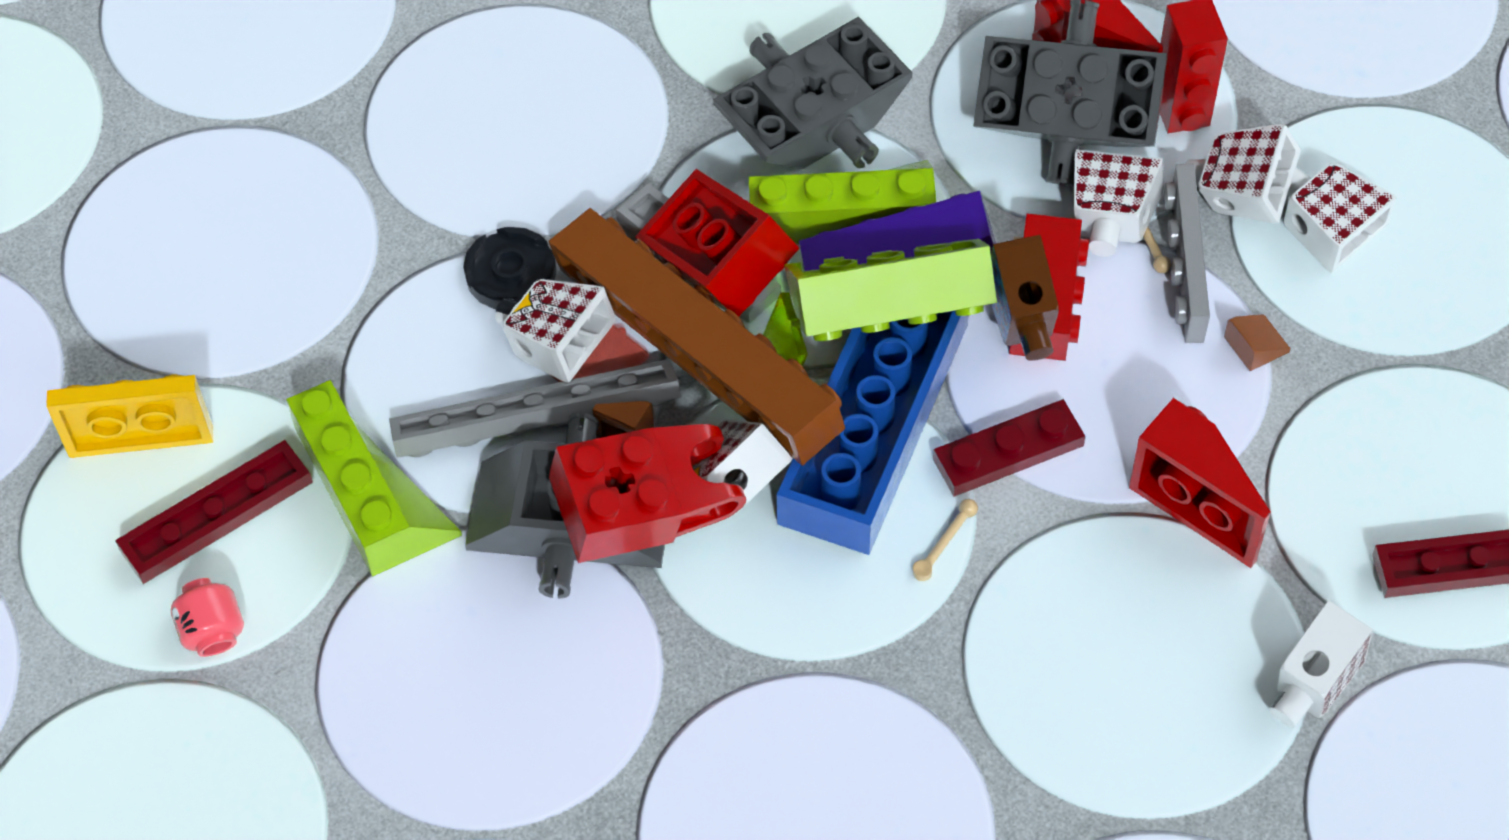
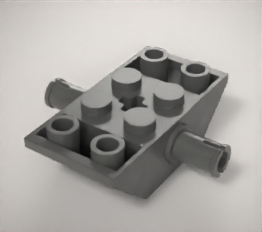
M1070 0L1071 8L1067 37L1061 43L985 36L973 126L1023 137L1048 139L1049 142H1052L1046 182L1060 185V183H1064L1067 186H1074L1075 152L1084 143L1113 147H1155L1168 54L1097 47L1096 44H1093L1099 3L1086 0L1085 4H1082L1081 0ZM1075 84L1083 92L1081 96H1074L1072 103L1069 104L1064 94L1067 89H1070L1071 85Z
M859 16L791 55L782 48L772 34H762L767 44L759 36L756 37L750 45L749 52L766 69L714 98L713 105L766 163L804 169L840 148L858 169L865 167L861 157L868 165L871 164L878 155L879 149L864 133L876 127L912 79L913 72Z
M580 413L569 416L565 444L525 440L481 462L465 544L466 551L545 558L538 590L542 595L553 598L555 584L556 587H559L558 599L567 598L570 595L574 561H577L549 479V473L556 447L596 438L599 421L596 417L586 413L583 429L579 425ZM665 545L586 562L662 568Z

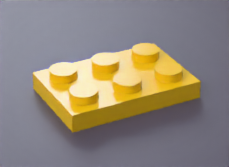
M172 374L159 379L140 381L119 380L111 384L92 386L70 385L64 389L47 390L46 407L69 458L214 443L213 424L195 375L183 376Z

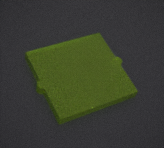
M780 292L763 335L773 344L780 356L786 360L793 358L803 367L808 357V352L800 329V319L796 316L790 293Z

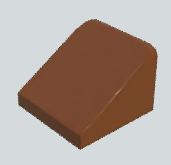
M1264 314L1236 316L1227 321L1224 338L1249 371L1290 353L1291 348Z
M648 401L595 404L592 409L593 416L599 421V427L596 432V436L599 438L654 428L652 403Z

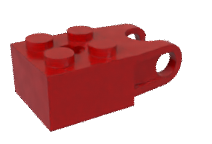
M711 424L652 427L556 447L549 479L577 562L582 563L674 543L676 537L725 520L743 508L746 503V496L741 486L724 482L713 483L706 481L698 476L692 468L693 465L699 464L721 449L723 440H725L721 429Z

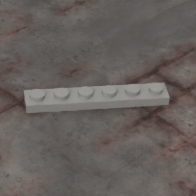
M666 359L572 379L569 383L562 381L389 418L396 458L403 456L421 457L431 453L433 450L455 445L459 447L472 446L480 440L501 435L507 437L519 436L529 429L548 425L556 427L568 425V418L572 414L580 413V419L584 418L585 413L593 416L592 409L595 404L648 401L652 403V406H659L669 399L681 397L678 378L671 360Z

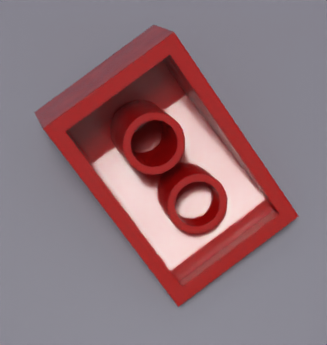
M1037 0L1032 40L1061 43V41L1066 40L1071 8L1070 0ZM1086 0L1099 3L1093 44H1096L1097 47L1162 53L1163 46L1120 0Z
M698 169L691 173L635 236L636 239L643 241L652 253L664 263L669 262L674 265L683 278L692 286L699 285L706 290L716 305L725 311L727 309L732 310L738 317L754 303L763 289L785 268L784 264H787L800 249L770 215Z
M1173 397L1139 436L1129 489L1249 568H1252L1257 562L1271 511L1217 426L1208 420L1206 415L1193 406H1186Z

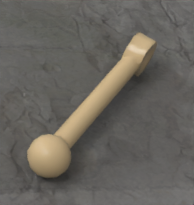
M1147 227L1143 237L1154 258L1153 267L1156 272L1164 274L1170 270L1171 260L1167 256L1162 255L1149 227Z
M964 499L960 503L959 514L925 560H918L914 563L913 576L915 579L927 581L932 577V566L966 519L977 514L978 505L973 499Z

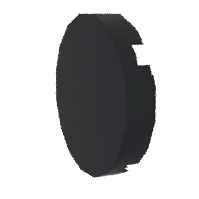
M504 227L496 229V234H492L487 238L486 234L475 240L466 252L463 269L468 290L478 302L496 309L503 298L520 301L533 283L538 280L555 281L557 272L556 260L548 246V242L540 234L527 228Z

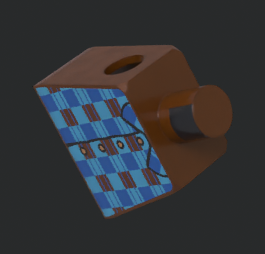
M1041 235L993 244L991 261L997 303H993L991 306L1003 342L1009 346L1021 344L1026 360L1035 361L1046 358L1054 352L1050 336L1053 334L1059 307Z

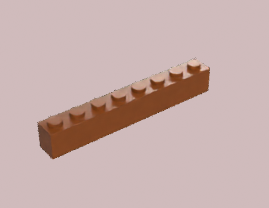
M589 208L548 241L560 271L575 283L604 287L614 314L747 422L762 423L791 457L802 466L846 429L840 412L842 402L830 386L822 383L820 386L809 378L806 370L799 362L793 358L786 360L780 356L773 344L760 333L756 336L745 328L742 320L732 310L727 309L723 311L717 307L706 290L699 285L694 288L685 282L683 276L674 265L669 262L662 264L658 261L640 239H637L635 242L626 236L619 223L612 217L604 219L592 208Z

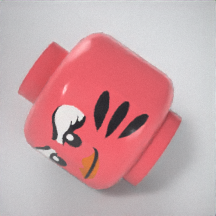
M200 578L185 584L182 587L183 594L173 601L170 609L181 645L189 651H197L201 657L214 656L233 648L237 644L236 638L242 633L244 628V620L234 591L226 584L212 583L209 578Z

